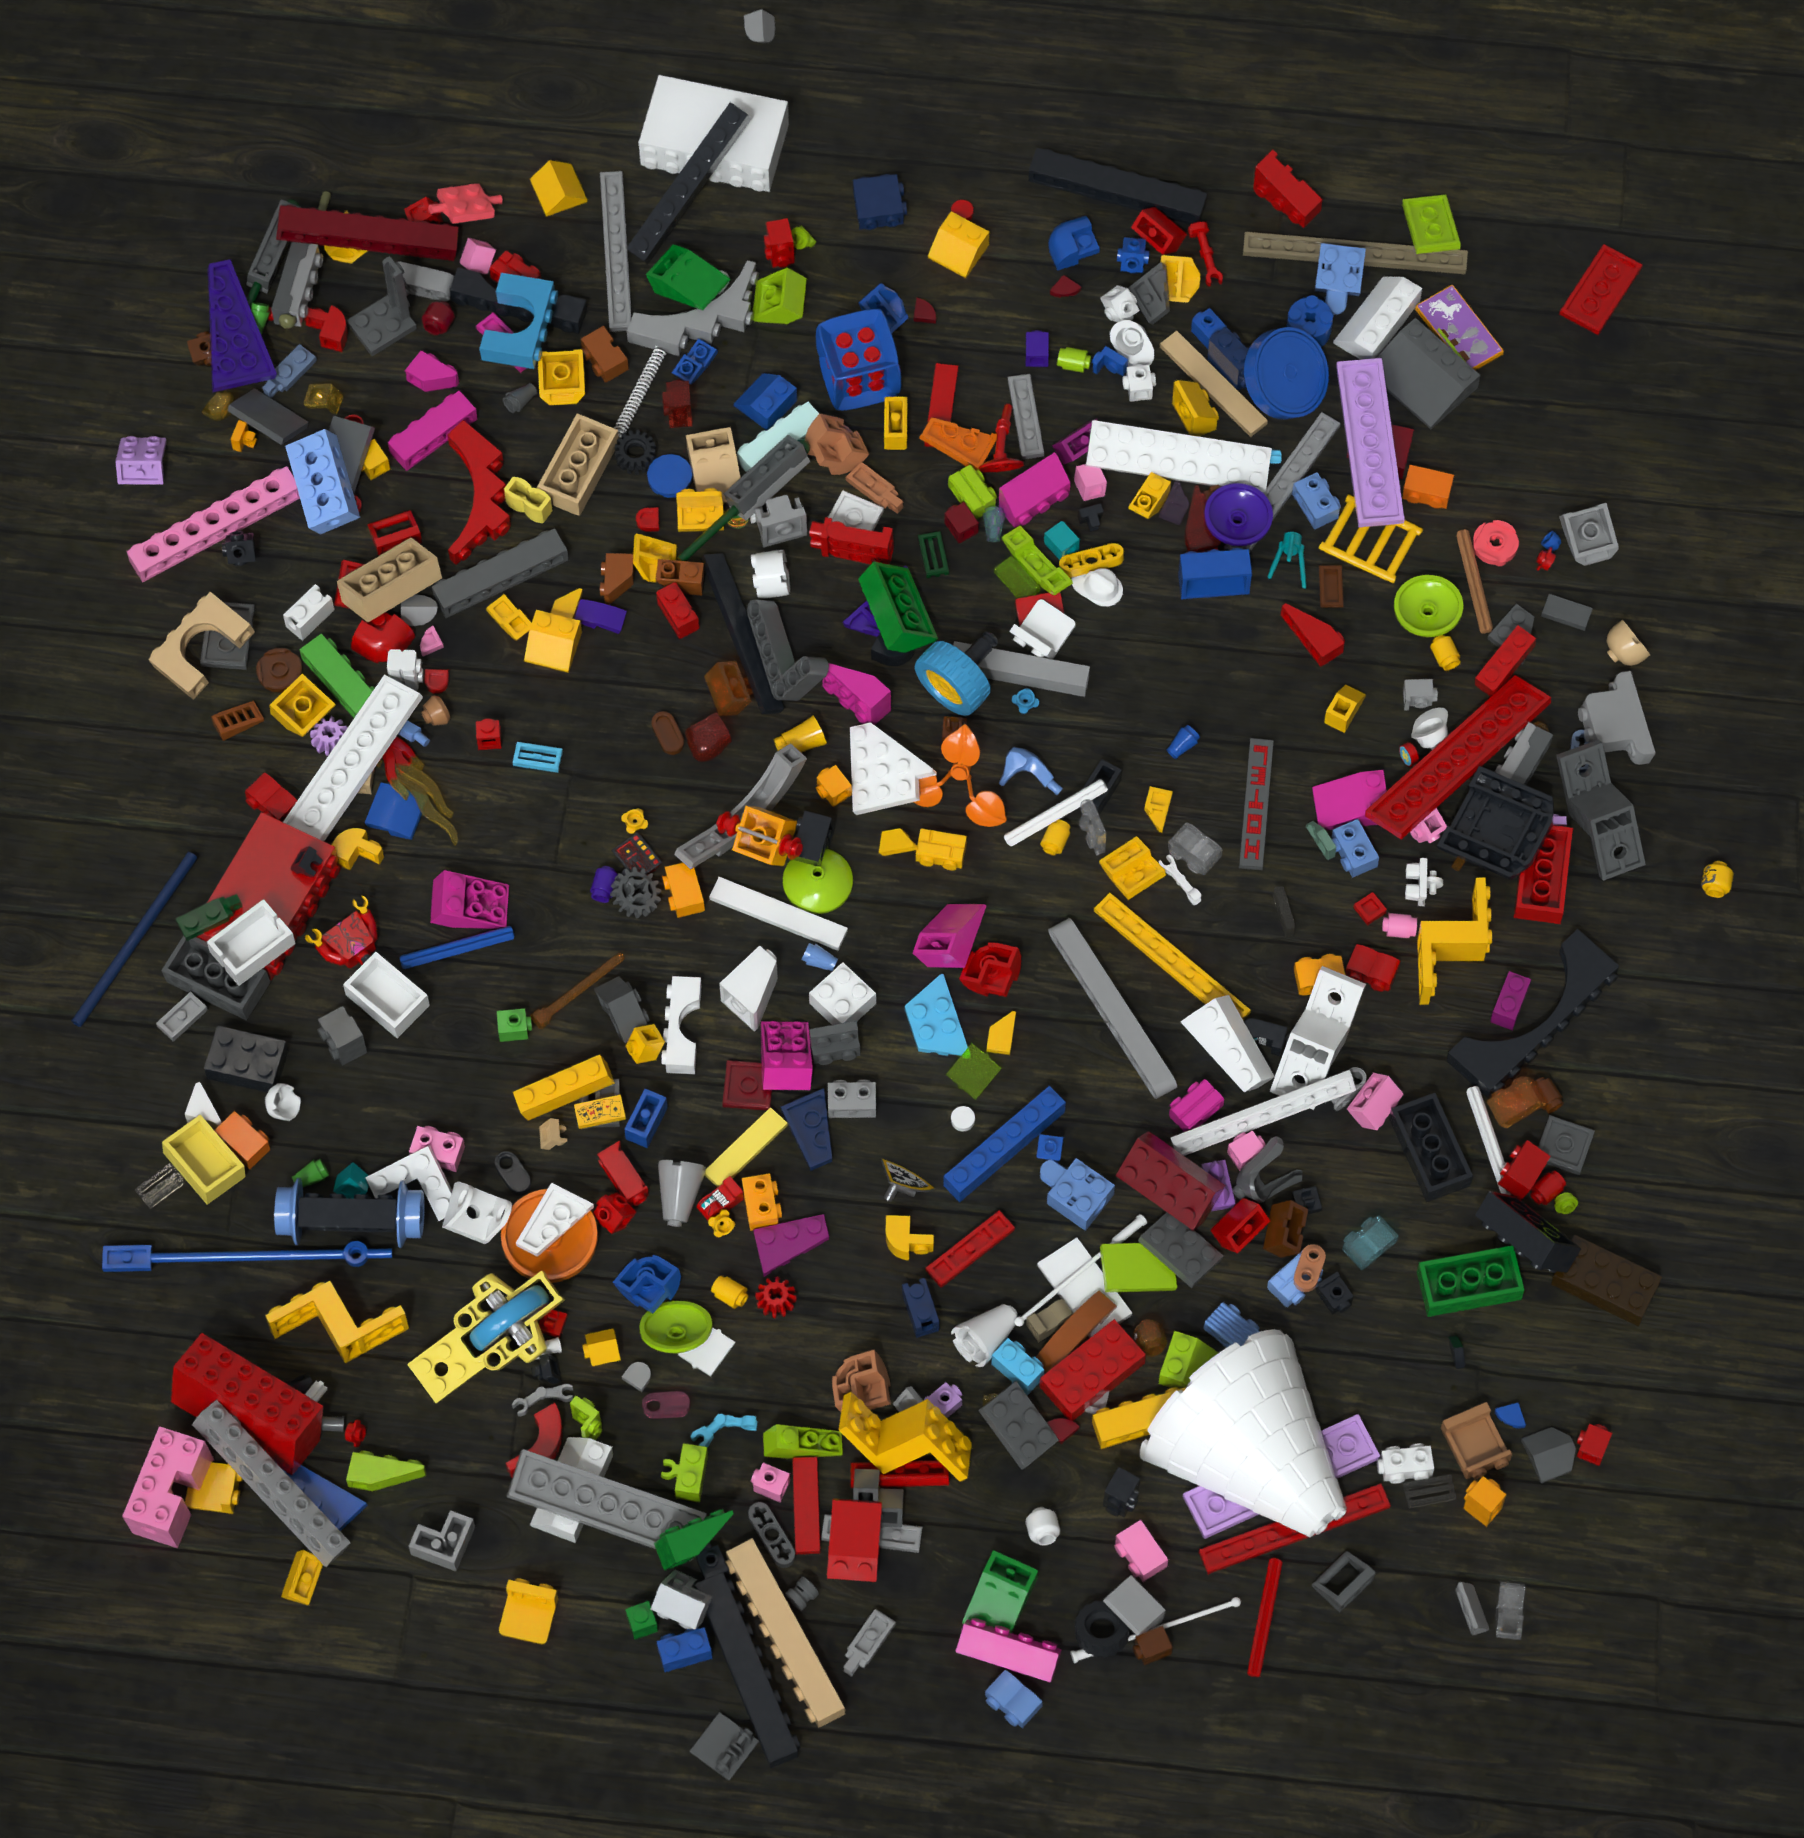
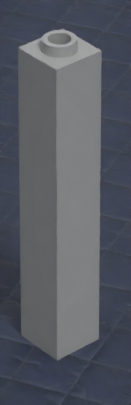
M956 641L953 646L963 652L972 645ZM994 648L978 665L987 679L1083 697L1086 695L1090 675V666Z

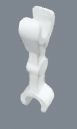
M1171 855L1166 856L1167 860L1171 863L1170 865H1164L1159 860V864L1165 869V873L1172 876L1177 885L1181 886L1186 892L1189 901L1193 905L1200 903L1201 893L1196 888H1193L1185 879V876L1178 871L1174 858Z

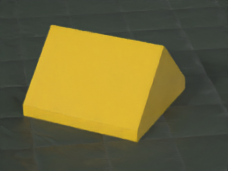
M549 160L530 178V182L546 217L588 202L572 164Z

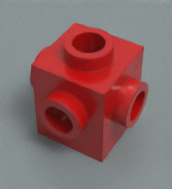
M617 1192L609 1196L607 1194L602 1196L596 1203L597 1208L593 1215L598 1219L600 1225L612 1234L625 1229L637 1212L628 1204L626 1198Z

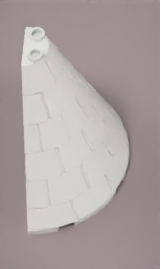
M1265 1330L1252 1334L1245 1341L1244 1345L1240 1346L1234 1343L1202 1365L1189 1377L1191 1381L1184 1391L1176 1390L1166 1401L1147 1430L1151 1435L1149 1441H1142L1140 1458L1143 1461L1164 1468L1168 1473L1223 1495L1224 1499L1251 1509L1257 1514L1279 1522L1308 1537L1322 1533L1328 1523L1334 1519H1340L1346 1513L1347 1508L1338 1480L1335 1478L1329 1452L1326 1449L1311 1397L1307 1391L1302 1369L1298 1363L1294 1343L1287 1334L1284 1335L1280 1330Z

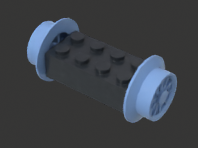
M297 1178L293 1187L277 1188L274 1214L276 1235H291L295 1245L300 1244L302 1229L309 1231L397 1233L398 1247L402 1248L407 1238H422L424 1228L423 1190H408L405 1181L401 1180L398 1200H395L391 1195H378V1199H371L368 1195L355 1194L354 1199H347L344 1194H330V1198H323V1196L316 1193H306L304 1198L302 1180Z

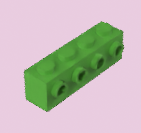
M320 634L299 649L301 658L347 712L355 718L375 688L372 686L368 687L361 672L358 670L354 671L351 668L349 659L344 654L340 655L336 651L337 646L330 638L326 639Z

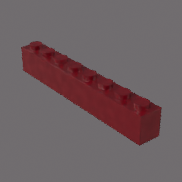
M280 205L276 240L454 261L457 251L458 227L450 224H430L426 221L414 222L403 218L389 219L383 216H364L360 213H341L337 210L323 211L317 208L306 209L293 205Z

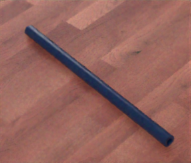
M191 852L185 855L71 1020L73 1024L82 1027L198 859L196 855Z

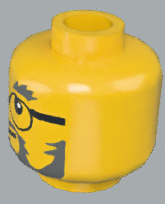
M1715 861L1704 868L1701 887L1708 896L1715 898L1723 897L1731 890L1734 873L1726 863Z

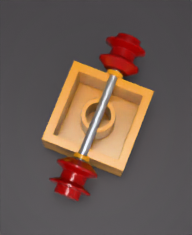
M745 806L741 820L739 815L735 814L732 816L729 811L724 812L717 819L716 825L719 833L723 834L727 831L729 837L737 833L732 848L735 852L777 866L785 865L787 855L790 860H793L802 852L803 845L801 844V839L798 837L793 839L797 821L760 807Z

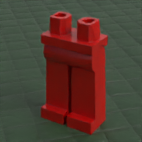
M825 517L824 523L812 521L809 532L811 537L810 546L821 549L822 556L829 557V554L834 557L870 565L873 562L890 565L894 551L893 528L884 527L881 533L847 527L842 522H833L832 518Z

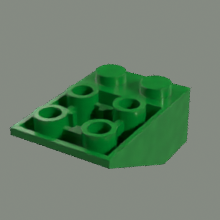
M674 244L646 274L655 294L700 310H704L730 281L728 276L692 251Z
M724 1509L711 1513L710 1516L704 1518V1521L700 1517L687 1522L688 1524L682 1526V1529L678 1525L660 1534V1539L654 1542L664 1571L687 1563L697 1556L734 1514L733 1510L725 1513Z
M993 1550L962 1624L967 1619L977 1618L985 1621L987 1626L993 1628L995 1626H1002L1010 1630L1009 1633H1012L1038 1579V1570Z

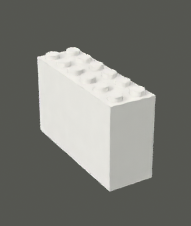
M659 75L639 140L641 165L649 169L666 170L673 174L680 173L731 102L747 113L751 120L709 180L712 182L729 183L735 187L744 186L756 191L770 192L789 125L788 101Z

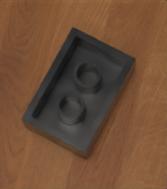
M217 1026L204 1070L207 1079L268 1093L270 1088L280 1082L289 1050L286 1041Z

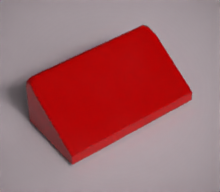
M1059 592L1056 595L1045 593L1016 599L1015 609L1019 625L1021 626L1040 599L1064 614L1061 593Z

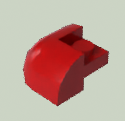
M385 612L369 622L361 621L353 635L351 650L379 664V662L388 661V651L390 649L401 650V652L406 650L414 640L415 634L410 626L397 615L391 616Z
M988 943L987 946L981 947L975 952L972 951L959 980L968 989L988 997L990 993L1007 997L1013 980L1017 981L1020 973L1021 954L1019 948L1000 943Z

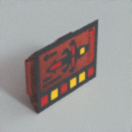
M638 832L611 850L629 872L633 867H636L637 872L644 868L645 875L648 876L663 863Z

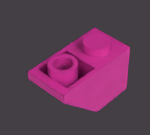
M420 351L405 370L407 381L424 392L457 387L459 384L457 370L449 364L444 365L439 362L438 358L431 353L426 354Z

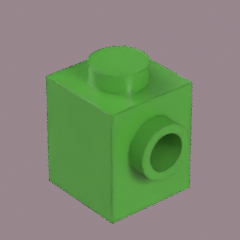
M525 1009L497 1011L500 1042L528 1039V1031H532L531 1016L526 1017Z

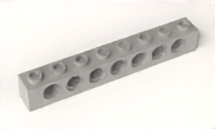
M217 1400L198 1415L192 1424L194 1428L325 1567L330 1565L345 1551L351 1542Z

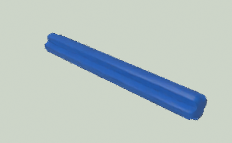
M511 926L503 927L401 955L400 963L403 969L512 940L514 939V932Z

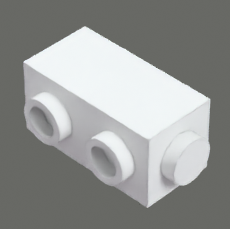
M1413 1444L1410 1448L1400 1449L1398 1446L1386 1448L1385 1451H1382L1380 1459H1377L1378 1473L1383 1474L1384 1481H1390V1483L1394 1484L1414 1478L1416 1481L1427 1480L1433 1475L1434 1471L1431 1446Z

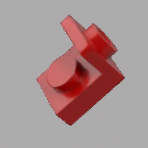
M424 197L404 209L408 221L431 222L434 220L437 223L443 222L442 212L429 213V205L438 203L428 197Z

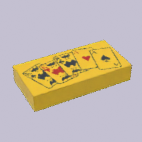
M621 1095L574 1104L579 1129L626 1119Z

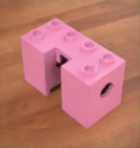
M159 1426L122 1516L132 1534L175 1548L179 1547L191 1513L182 1497L173 1495L171 1486L175 1482L200 1490L209 1466L214 1460L205 1441Z

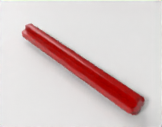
M1276 1558L1269 1560L1247 1674L1252 1677H1259L1261 1674L1282 1567V1560Z

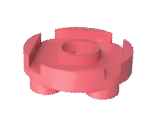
M1500 520L1481 524L1476 529L1473 537L1474 554L1485 563L1496 566H1504L1506 562L1512 560L1519 546V539L1515 529L1510 524ZM1499 539L1500 546H1493L1490 540L1495 541Z

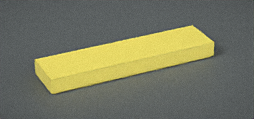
M770 1107L706 1169L705 1176L717 1187L722 1185V1181L727 1177L731 1176L733 1179L788 1126V1123Z

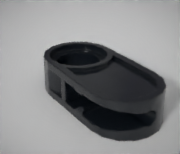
M509 1151L499 1153L495 1159V1167L509 1190L517 1196L528 1193L531 1188V1181L520 1161ZM503 1159H511L513 1165L509 1169H503L500 1167V1162Z

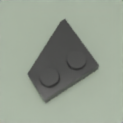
M1160 262L1128 287L1129 291L1135 296L1137 304L1148 323L1152 325L1170 312L1167 268L1164 263Z
M1515 604L1488 635V640L1497 647H1500L1517 625L1531 634L1534 616L1518 604Z

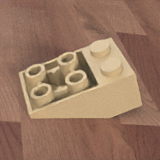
M731 428L686 435L687 451L696 492H704V489L715 488L717 491L722 492L723 503H726L727 500L724 493L741 478Z

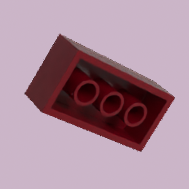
M1149 1131L1137 1138L1116 1174L1119 1179L1191 1230H1195L1205 1222L1226 1186Z

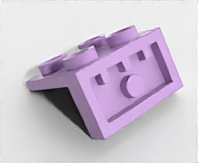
M128 436L121 438L116 457L118 484H163V456L166 438H159L157 436L148 438Z

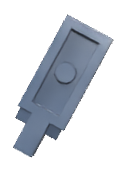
M299 344L275 368L276 378L267 380L268 382L262 387L264 394L272 398L278 391H288L317 361L316 356Z

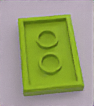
M1446 194L1403 199L1402 206L1416 254L1460 249L1461 243Z
M1141 1243L1101 1244L1100 1253L1105 1292L1175 1291L1177 1289L1176 1274Z

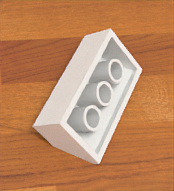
M1382 277L1333 343L1360 360L1376 359L1415 309V306L1419 304L1422 288L1404 277Z
M568 1437L558 1462L604 1477L612 1460L613 1451L611 1446L590 1438ZM539 1508L536 1509L530 1526L574 1543H576L584 1525Z

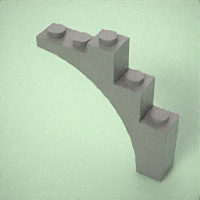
M747 260L741 274L731 287L717 299L710 302L704 310L695 309L686 313L669 316L646 315L634 312L627 329L628 342L655 349V346H658L657 349L679 356L682 348H686L688 338L694 340L699 338L705 343L712 344L714 336H719L721 326L744 332L746 326L751 325L754 312H751L750 300L752 291L750 289L752 285H756L759 272H756V263Z

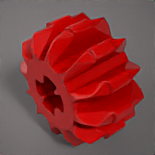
M777 1276L775 1282L772 1283L767 1278L766 1285L760 1284L758 1286L760 1292L755 1294L756 1299L759 1300L757 1307L759 1309L764 1308L763 1314L765 1316L772 1312V1317L775 1319L777 1313L780 1312L785 1317L786 1310L792 1311L794 1309L792 1303L797 1301V1297L793 1295L795 1288L793 1286L788 1287L789 1281L787 1279L780 1283V1278ZM778 1295H780V1299L775 1298L774 1300H772V1296L777 1297Z

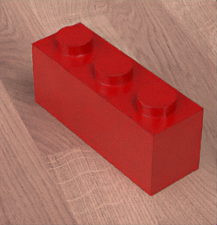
M1517 625L1475 677V686L1490 697L1505 685L1536 645V638Z

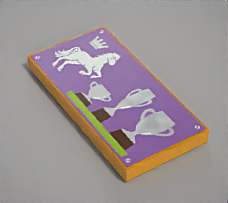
M1453 284L1415 306V310L1433 334L1474 370L1503 355L1504 350Z

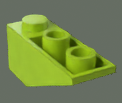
M776 1424L763 1433L764 1456L789 1459L843 1455L842 1433L840 1431Z
M368 1451L353 1452L346 1481L348 1487L375 1491L426 1476V1469L421 1462L416 1460L404 1462L398 1461V1458L390 1455H384L382 1458L374 1456L373 1453Z

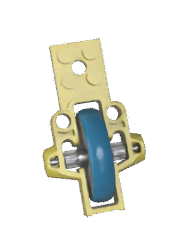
M540 1271L516 1290L512 1289L493 1273L481 1278L472 1287L475 1299L455 1314L454 1324L456 1328L407 1364L435 1403L440 1402L485 1367L494 1371L501 1370L517 1357L526 1363H530L547 1350L538 1320L565 1301V1299L558 1293L544 1271ZM540 1280L554 1297V1301L548 1304L549 1296L547 1292L539 1285L533 1286ZM499 1290H501L502 1292H504V1293H506V1294L508 1295V1296L506 1297V1299H505V1297L503 1296V1294H502ZM486 1300L494 1312L482 1310L481 1303ZM464 1314H469L472 1318V1323L468 1327H463L460 1323V1319ZM526 1326L531 1327L532 1334ZM471 1332L470 1340L473 1346L479 1351L487 1350L477 1358L463 1340L464 1336ZM510 1334L518 1345L521 1346L517 1350H512L509 1346L512 1340L509 1337ZM492 1353H498L501 1358L499 1365L495 1367L489 1363V1357ZM440 1362H444L448 1366V1372L444 1376H439L435 1372V1367Z

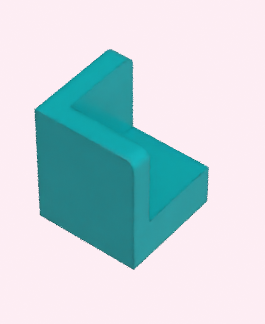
M1060 521L1044 534L1045 545L1059 560L1063 556L1079 550L1080 539L1063 521Z
M352 1162L337 1175L333 1191L336 1194H344L347 1199H354L355 1194L364 1195L367 1193L369 1186L365 1177L369 1175Z

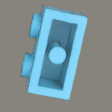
M1007 1338L992 1354L991 1364L1011 1382L1017 1381L1025 1394L1028 1395L1040 1383V1378L1044 1375L1043 1364L1036 1357L1033 1356L1031 1358L1025 1353V1348L1019 1342H1012Z

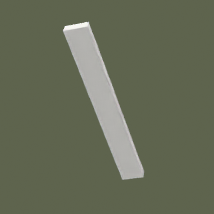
M1350 1070L1173 1136L1171 1137L1173 1147L1185 1156L1238 1136L1243 1132L1246 1133L1354 1092L1356 1088Z

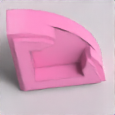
M434 626L428 628L420 643L422 656L444 648Z

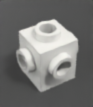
M1116 286L1100 298L1105 307L1104 312L1111 321L1132 320L1133 315L1139 312L1136 305L1137 300L1129 292L1128 288Z
M1135 364L1127 367L1126 376H1123L1124 390L1128 389L1130 402L1152 399L1156 380L1155 373H1150V366Z

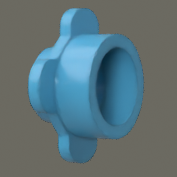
M1029 688L1019 691L1017 695L1012 697V703L1019 707V712L1022 714L1028 713L1029 709L1036 708L1039 705V700L1035 698L1034 693Z

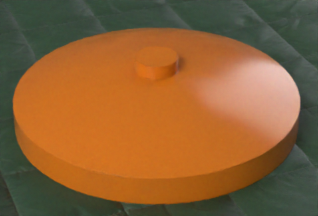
M543 1189L523 1196L512 1206L510 1216L501 1229V1242L506 1259L518 1273L531 1279L540 1271H544L550 1282L554 1283L577 1275L588 1265L597 1247L598 1232L595 1218L590 1210L538 1257L517 1247L516 1242L547 1191V1189Z

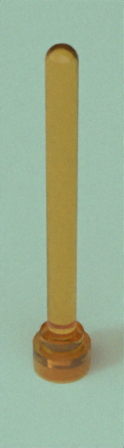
M622 953L616 954L546 1009L542 1008L541 1010L537 1009L530 1014L534 1024L541 1030L545 1028L552 1019V1015L623 962L624 955Z

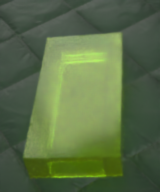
M1012 556L994 568V573L1017 598L1034 596L1040 592L1039 585Z

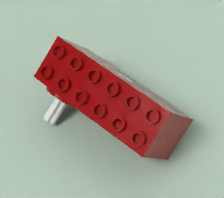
M201 1333L173 1366L171 1402L197 1418L202 1411L217 1400L281 1469L293 1475L320 1442L323 1405L319 1404L318 1401L328 1388L324 1386L322 1381H315L306 1394H303Z

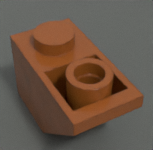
M606 553V561L601 562V575H605V582H600V596H604L605 604L610 605L634 584L633 554Z
M658 559L656 582L664 586L676 582L683 594L702 596L705 577L704 563Z

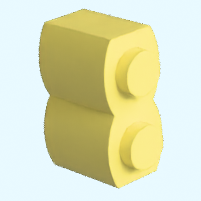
M512 477L504 488L505 500L508 506L518 512H525L531 520L544 523L551 514L552 505L549 495L543 490L532 488L527 481L518 477Z

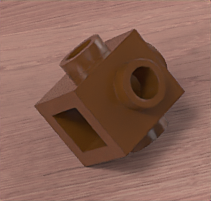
M202 332L196 335L197 338L187 341L193 363L197 366L203 364L210 366V333Z

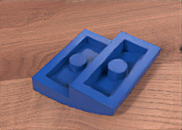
M381 782L365 824L370 828L388 831L391 836L412 840L428 799L413 791Z

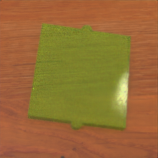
M971 1043L946 1075L958 1085L959 1089H963L976 1100L1001 1070V1067L989 1058L988 1053L984 1054Z

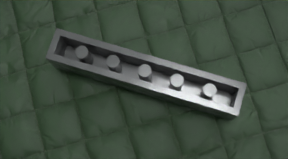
M555 529L543 531L536 538L522 541L517 547L503 550L489 560H482L468 570L463 569L449 579L438 581L432 586L433 596L445 618H448L568 561L567 549Z

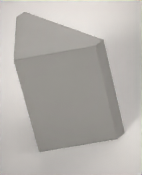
M1131 1575L1103 1600L1137 1636L1160 1625L1164 1618L1165 1609Z

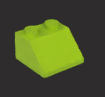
M785 268L757 280L752 320L755 322L788 324L802 318L807 278L789 268Z
M1174 1331L1160 1372L1159 1384L1170 1388H1187L1191 1381L1189 1377L1217 1355L1218 1352L1198 1338Z

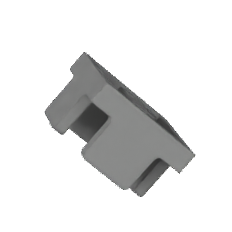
M788 495L766 500L770 514L769 517L762 518L760 509H755V519L760 531L763 548L807 536L806 513L799 497L794 498L795 509H792Z

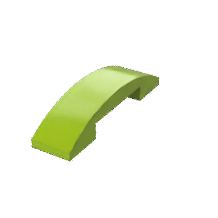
M1021 526L1002 536L1006 547L1022 568L1047 592L1056 595L1073 584L1068 575L1060 567L1056 568L1034 545L1033 538Z

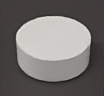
M966 1106L954 1109L951 1114L952 1126L958 1131L970 1130L975 1123V1114L972 1109Z

